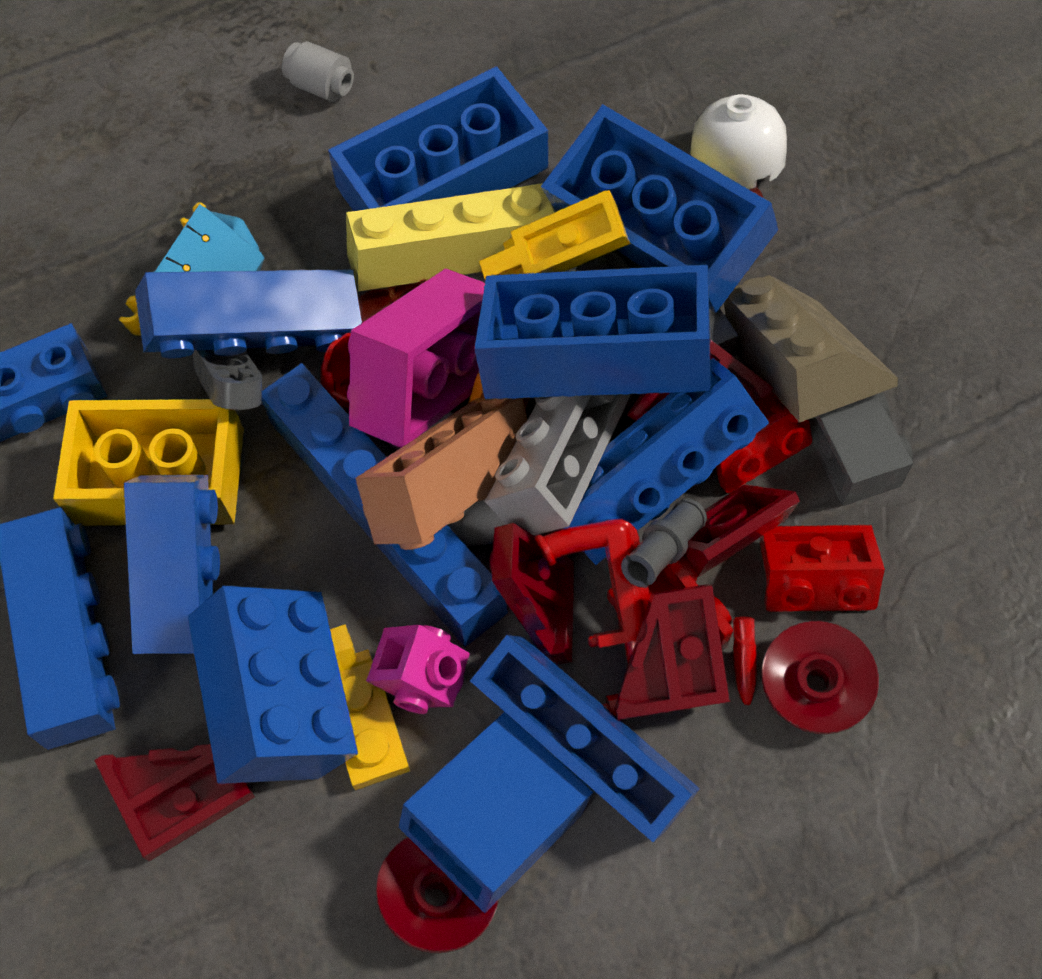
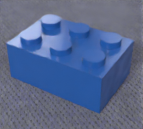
M222 586L187 616L218 784L319 779L358 754L322 592Z

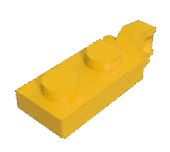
M605 190L511 231L512 238L503 243L505 250L484 258L479 263L485 280L486 276L564 272L630 244L614 197L610 190Z
M346 624L330 629L358 750L356 756L345 762L354 790L410 772L386 692L366 681L373 662L369 649L355 653Z

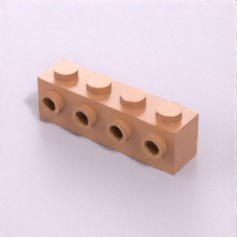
M476 398L356 477V483L363 504V512L368 521L374 544H399L400 548L404 550L426 546L434 540L435 533L444 526L462 519L464 511L475 502L486 499L496 481L495 473L497 469L507 460L517 441L516 434L518 430L528 420L523 398Z

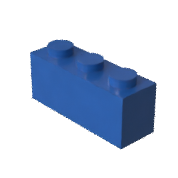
M140 475L124 482L132 654H194L187 616L213 595V580L218 579L220 571L219 549L217 546H211L210 524H215L217 519V495L215 490H209L208 475Z

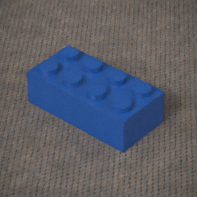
M496 66L328 149L337 189L351 209L359 211L511 188L548 169V130Z
M603 104L541 185L542 190L556 212L600 192L610 190L630 244L616 249V251L643 268L708 265L709 309L717 313L779 230L771 202Z
M708 265L486 276L475 342V354L484 398L517 399L711 391Z

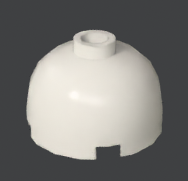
M739 94L719 99L707 106L694 124L691 156L747 189L756 188V180L763 179L770 175V181L777 178L785 166L787 151L786 126L775 107L760 98Z

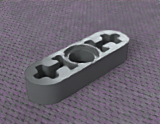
M194 350L193 369L214 405L233 410L251 409L261 405L262 375L246 351L233 356L215 355L214 350Z

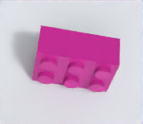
M445 268L351 330L348 342V352L350 354V384L347 391V398L350 401L349 426L402 448L427 431L444 415L452 411L471 395L477 373L479 372L475 354V342L485 286L484 282Z

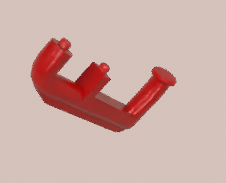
M612 519L561 529L545 536L541 534L536 535V543L550 566L555 565V559L562 556L605 547L620 629L593 634L594 636L588 637V644L591 648H601L624 643L629 664L650 598L648 586L642 588L633 585L625 578L621 569L622 560L627 555L629 556L640 544L636 528L626 520ZM619 693L606 696V703L602 704L615 716V704Z

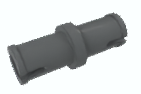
M683 498L673 506V509L663 519L653 521L644 530L642 542L629 556L627 555L622 560L621 569L625 578L633 585L644 588L649 584H653L657 576L668 564L679 561L687 551L688 541L706 524L707 515L704 508L693 499Z

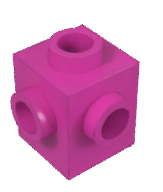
M409 625L384 628L366 681L394 695V704L413 713L426 714L428 708L453 707L456 696L463 685V674L470 653L451 643L450 634L433 626Z

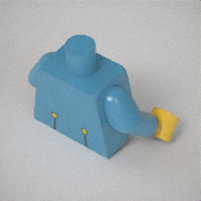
M196 203L192 207L194 213L190 219L184 217L180 219L183 230L155 272L260 271L264 256L259 251V246L244 220L235 216L210 212L203 203ZM130 296L126 301V305L135 314L131 317L122 316L119 320L131 334L139 336L141 331L136 296Z

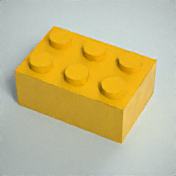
M210 399L69 401L53 499L75 525L79 523L83 526L126 525L124 482L140 475H208L209 490H215L218 501L217 519L215 524L210 525L235 524L244 428L236 410L218 407Z

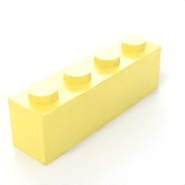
M542 184L346 212L347 256L351 269L354 272L358 292L427 281L445 268L462 275L482 272L479 261L505 250L503 243L512 238L511 231L554 213L549 199L541 188Z

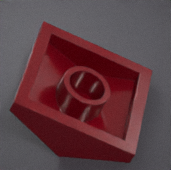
M744 484L705 509L707 515L706 524L688 541L687 551L683 555L693 567L697 578L785 522L800 502L796 492Z

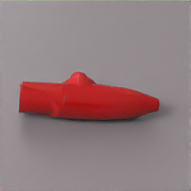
M743 616L733 619L734 671L740 698L744 705H750L754 696L757 678L755 625L752 617Z

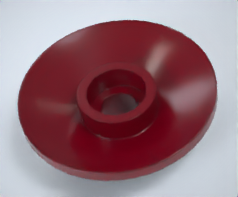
M808 621L787 628L770 644L762 664V685L770 705L786 722L805 732L835 734L854 727L869 713L878 695L879 673L872 653L854 633L833 623ZM811 675L821 677L825 681L826 689L824 691L812 690L808 686L806 678Z
M409 837L400 841L388 853L378 874L376 899L384 923L400 941L420 951L448 953L462 949L473 943L485 932L496 913L498 901L484 913ZM430 889H439L444 892L447 901L441 906H433L427 902L425 893Z

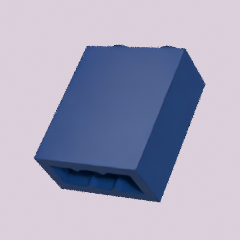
M504 712L403 804L398 828L486 913L582 816L593 792L583 780Z

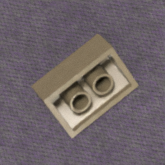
M771 275L745 281L742 285L735 287L724 302L725 316L738 334L735 351L760 378L773 387L772 392L799 423L898 386V377L823 305Z

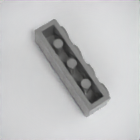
M631 394L536 397V405L527 422L518 430L516 434L517 441L511 453L495 473L496 481L485 500L487 505L505 525L515 523L532 535L569 527Z

